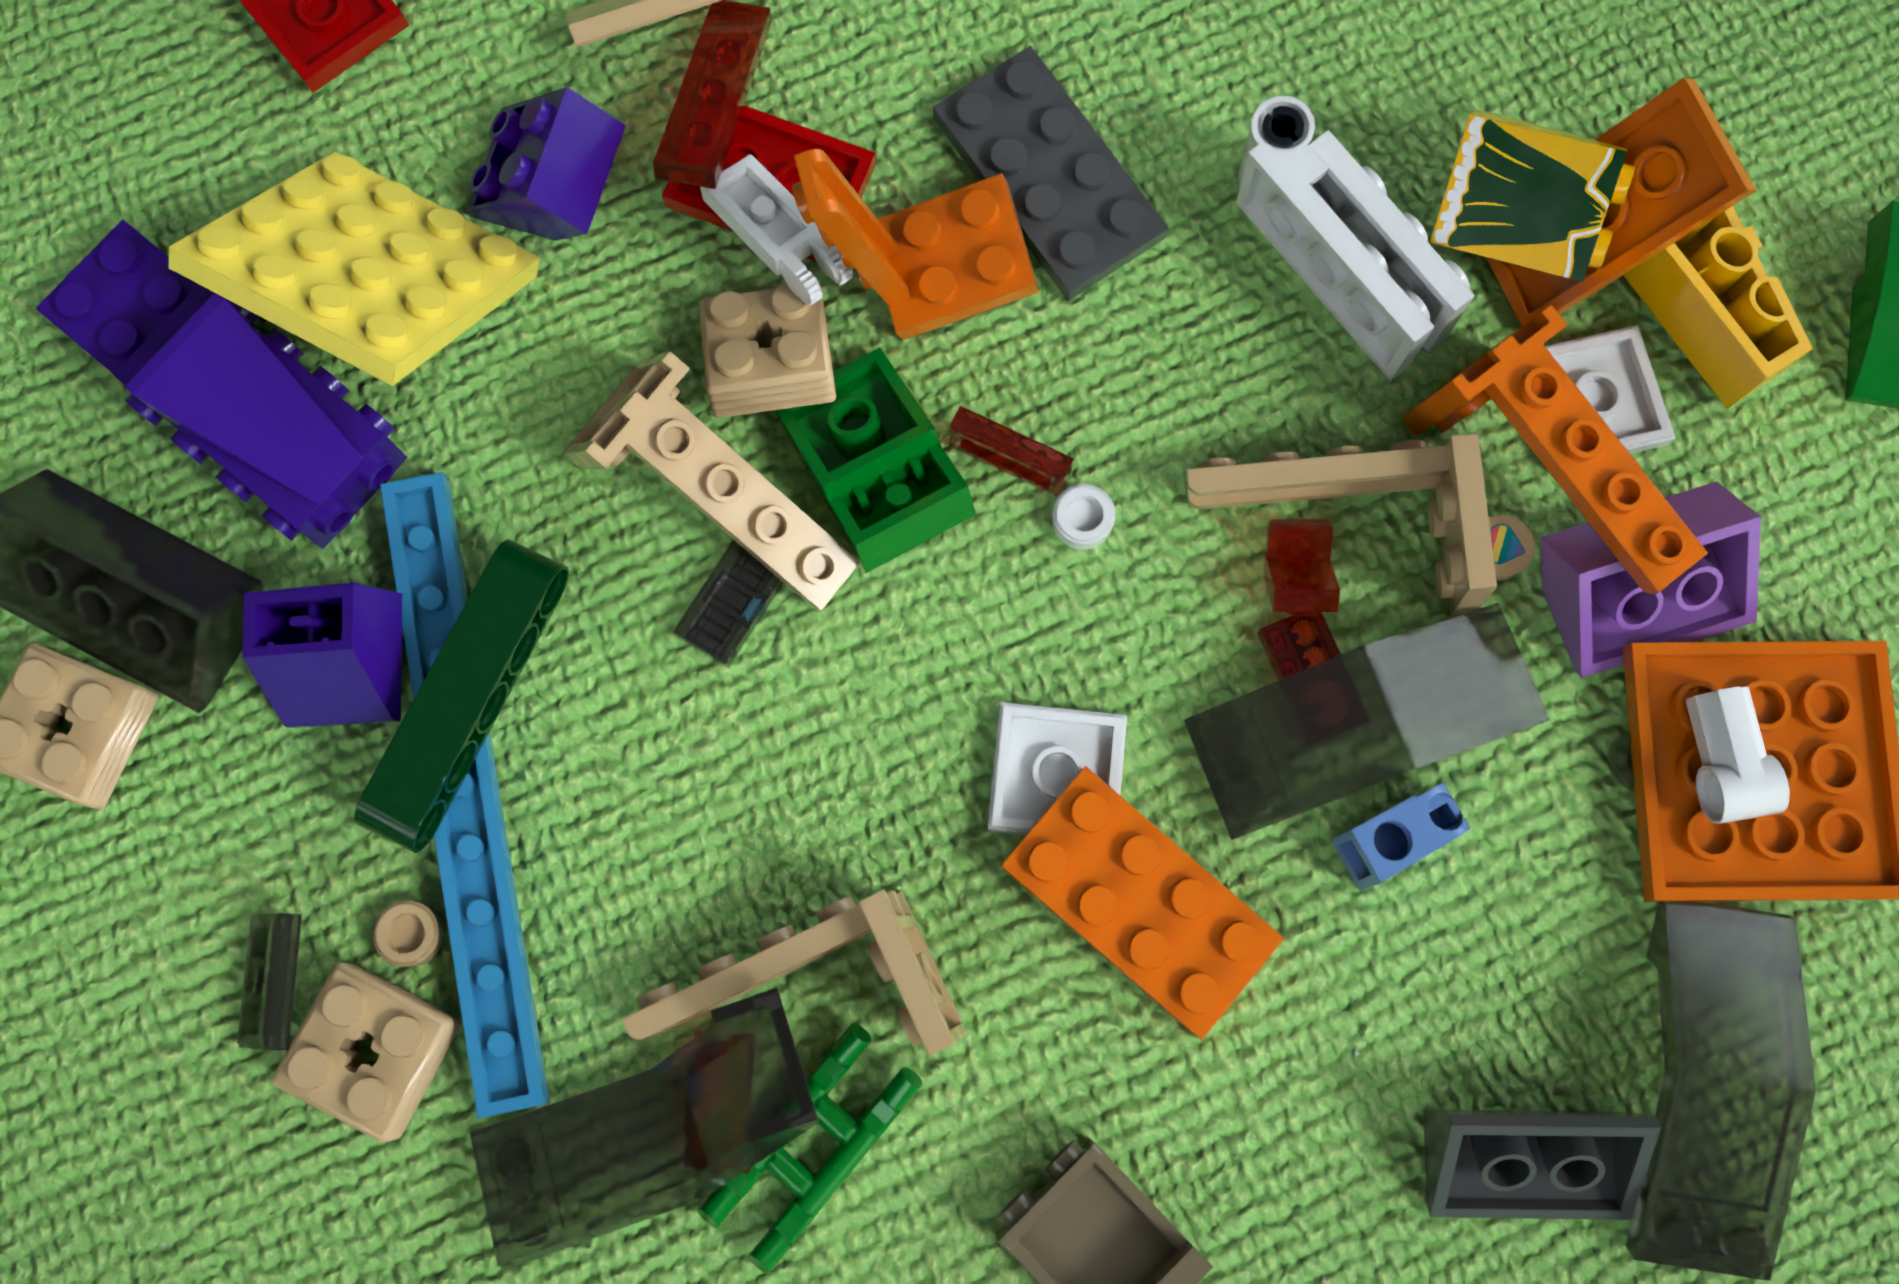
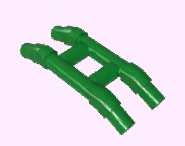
M850 1024L798 1090L697 1209L698 1214L705 1222L714 1228H718L765 1170L790 1190L796 1198L748 1255L750 1261L766 1274L772 1271L923 1084L921 1078L913 1070L907 1067L901 1068L858 1122L827 1095L872 1040L870 1034L858 1024ZM809 1117L840 1143L814 1175L784 1149Z

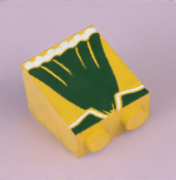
M1476 110L1469 114L1430 243L1583 282L1588 266L1598 269L1602 267L1613 235V231L1601 228L1610 203L1623 205L1636 166L1624 164L1627 148L1491 112Z

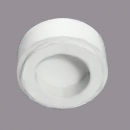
M1078 484L1064 490L1057 498L1052 513V526L1057 537L1067 546L1079 550L1092 549L1102 544L1110 535L1115 522V507L1109 495L1102 489L1089 484Z

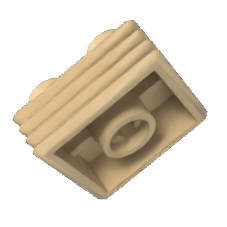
M783 284L778 288L751 292H723L714 297L702 298L699 301L706 391L715 418L830 403L836 400L823 298L811 306L805 305L789 289L787 284Z
M29 643L0 697V772L78 805L99 810L103 809L158 701V694L36 643ZM64 718L73 723L68 734L59 731Z
M337 963L322 986L275 1071L271 1082L275 1087L379 1142L385 1143L401 1138L461 1026V1020L355 964ZM373 1036L371 1049L379 1054L376 1063L360 1064V1054L356 1051L357 1045L360 1040H369Z

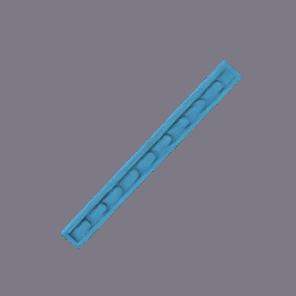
M443 472L380 484L396 591L402 593V630L413 700L468 600L450 481ZM489 732L439 828L434 834L477 1119L550 1103L492 741Z

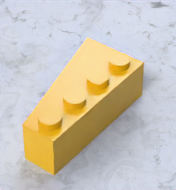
M1733 206L1623 275L1727 409L1772 381L1813 349L1778 277L1767 276L1758 258V251L1763 246L1753 226L1744 228Z

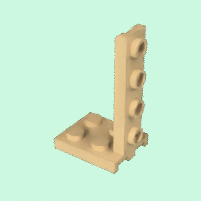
M671 351L640 360L565 448L562 454L580 469H606L609 465L613 467L618 466L630 452H633L815 609L822 611L859 565L860 561L675 399L680 392L676 385L690 370L687 365Z
M1478 433L1453 435L1446 446L1428 447V443L1424 440H1407L1391 445L1389 451L1364 453L1363 448L1359 446H1342L1326 451L1325 457L1300 459L1299 454L1295 452H1277L1262 457L1260 463L1236 465V460L1232 458H1212L1200 462L1198 468L1187 469V498L1189 504L1195 509L1435 489L1436 500L1428 502V525L1432 538L1441 537L1443 561H1436L1435 585L1438 598L1448 599L1450 617L1475 615L1497 587Z
M882 890L859 901L857 906L852 896L836 901L816 912L820 924L799 934H796L793 925L774 931L756 941L760 953L737 963L733 953L714 960L696 970L701 980L700 982L679 992L674 982L654 989L637 998L641 1008L640 1011L622 1019L628 1035L633 1039L641 1040L650 1036L661 1035L873 933L877 942L868 946L870 956L882 980L887 983L894 979L905 1005L897 1008V1013L911 1044L915 1047L923 1043L928 1055L931 1056L966 1037L968 1032L903 892L896 893L892 890L889 892Z

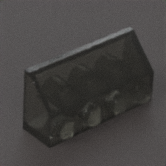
M45 469L0 493V607L197 713L206 709L243 650L244 593L260 591L261 581L49 469Z

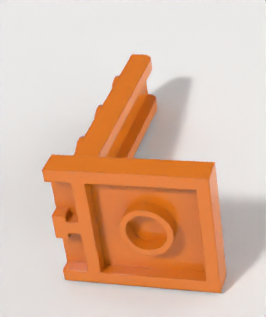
M811 149L794 155L801 182L793 184L792 189L796 205L806 224L814 222L828 248L836 246L847 269L855 267L866 290L873 288L888 304L896 334L902 340L1039 293L1011 192L1003 173L877 219L823 150Z
M1551 304L1435 391L1401 419L1415 437L1433 425H1436L1439 431L1444 433L1492 399L1638 586L1648 594L1659 593L1707 555L1708 552L1544 346L1546 341L1568 325Z

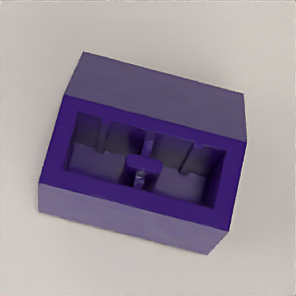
M568 87L502 108L495 116L489 130V136L493 140L487 157L480 163L471 177L469 189L473 194L466 213L475 219L554 241L588 234L626 125Z
M357 583L244 593L242 658L285 727L302 728L401 721L402 593Z

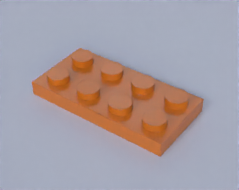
M1682 78L1595 139L1627 148L1624 164L1636 166L1623 205L1610 203L1601 228L1613 231V235L1601 269L1588 266L1583 282L1486 257L1521 326L1551 304L1559 314H1562L1757 191L1694 79Z
M1087 766L1079 770L999 865L1186 1030L1200 1040H1203L1285 939Z

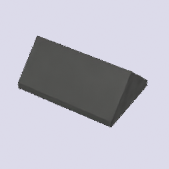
M1423 1109L1426 1196L1429 1216L1631 1220L1661 1130L1660 1123L1657 1117L1627 1112Z

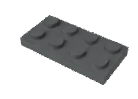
M1032 46L1027 47L933 106V119L979 181L1003 173L1008 182L1025 244L1067 301H1070L1166 239L1168 226Z

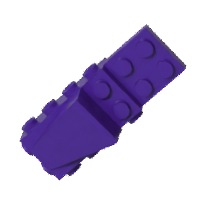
M123 219L35 308L125 385L124 387L131 393L125 401L155 426L165 418L178 430L170 439L200 464L210 456L221 465L223 469L215 477L245 502L255 494L269 507L261 516L291 541L301 532L324 549L380 488V484L387 483L398 467L408 458L388 438L395 428L366 403L357 412L343 400L349 390L322 366H319L311 374L297 362L304 353L277 329L274 328L265 336L253 325L259 318L258 315L169 269V257Z

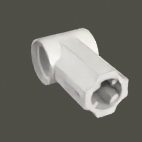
M1749 687L1725 688L1686 699L1702 767L1698 769L1696 776V791L1701 809L1706 818L1711 823L1722 824L1780 814L1787 810L1790 796L1788 779L1780 762L1772 755L1766 754Z

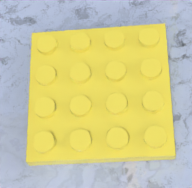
M335 151L169 246V269L391 386H394L537 277L540 262L539 256L516 245L511 239L496 235L465 219L459 212L444 208L413 192L408 186L391 181L360 165L354 158L341 155Z

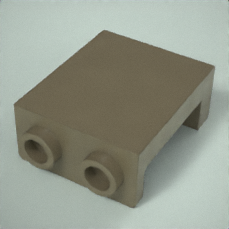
M1091 1138L1082 1147L1074 1140L1068 1143L1046 1166L1045 1170L1052 1176L1034 1196L1027 1189L1022 1190L997 1216V1219L1004 1225L996 1233L997 1242L1006 1252L1009 1251L1039 1284H1198L1213 1268L1203 1255L1175 1228Z

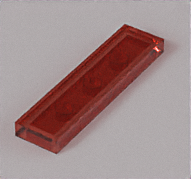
M727 0L710 5L653 161L655 179L716 189L771 26V8Z

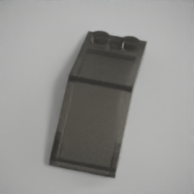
M1499 602L1363 645L1184 719L1231 840L1246 836L1405 773L1483 745L1492 744L1551 721Z
M1699 901L1658 902L1646 956L1658 971L1665 1073L1655 1117H1657L1660 1123L1661 1130L1633 1212L1626 1248L1633 1259L1638 1261L1770 1281L1816 1093L1796 919L1786 914Z
M774 988L710 1010L714 1023L651 1070L470 1132L497 1265L507 1270L702 1200L819 1123L778 989Z

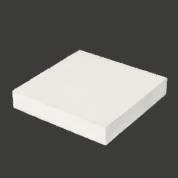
M1638 325L1545 346L1630 454L1666 446L1676 439Z
M1000 702L987 831L1025 835L1084 766H1087L1115 792L1121 795L1127 715Z

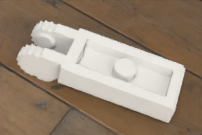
M749 154L700 185L704 202L777 276L782 274L789 289L805 305L811 306L823 298L822 288L816 277L801 262L809 255L813 254L820 269L836 284L841 286L853 278V268L847 269L837 247L832 246L828 248L817 225L814 222L806 224L803 220L794 196L752 155Z

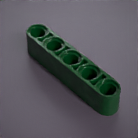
M509 539L499 545L486 565L363 791L354 814V822L357 825L414 853L420 852L427 846L439 828L558 605L568 582L569 569L567 566Z

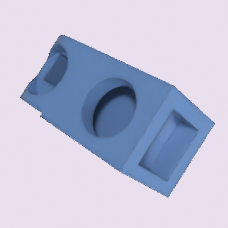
M1443 782L1332 838L1331 842L1358 890L1361 891L1384 882L1464 834L1470 829V826Z

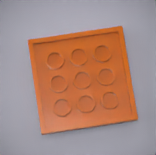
M1887 641L1630 643L1622 647L1644 902L1899 900V745ZM1737 686L1749 687L1766 754L1772 755L1780 762L1788 779L1790 790L1789 804L1787 810L1780 814L1714 824L1706 818L1697 796L1696 776L1698 769L1702 767L1685 700L1695 695Z

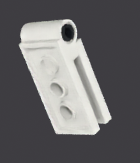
M1291 96L1272 97L1264 101L1253 115L1238 174L1240 188L1236 204L1391 382L1410 367L1422 346L1429 352L1448 337L1475 296L1470 290L1469 280L1456 263L1451 260L1444 261L1428 243L1427 233L1418 219L1410 213H1402L1388 198L1386 187L1379 175L1368 166L1361 167L1329 130L1312 142L1315 133V119L1312 111L1304 102Z

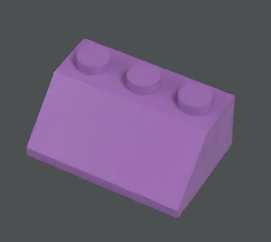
M1717 481L1666 497L1665 499L1706 549L1708 554L1662 591L1653 595L1644 592L1589 522L1540 537L1542 590L1575 672L1581 678L1623 665L1624 653L1622 652V647L1630 643L1695 642L1757 622L1761 516Z

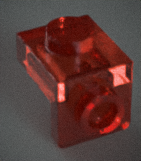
M1272 519L1269 521L1263 575L1273 612H1285L1299 617L1311 616L1317 612H1338L1340 587L1330 560L1333 527L1329 520Z

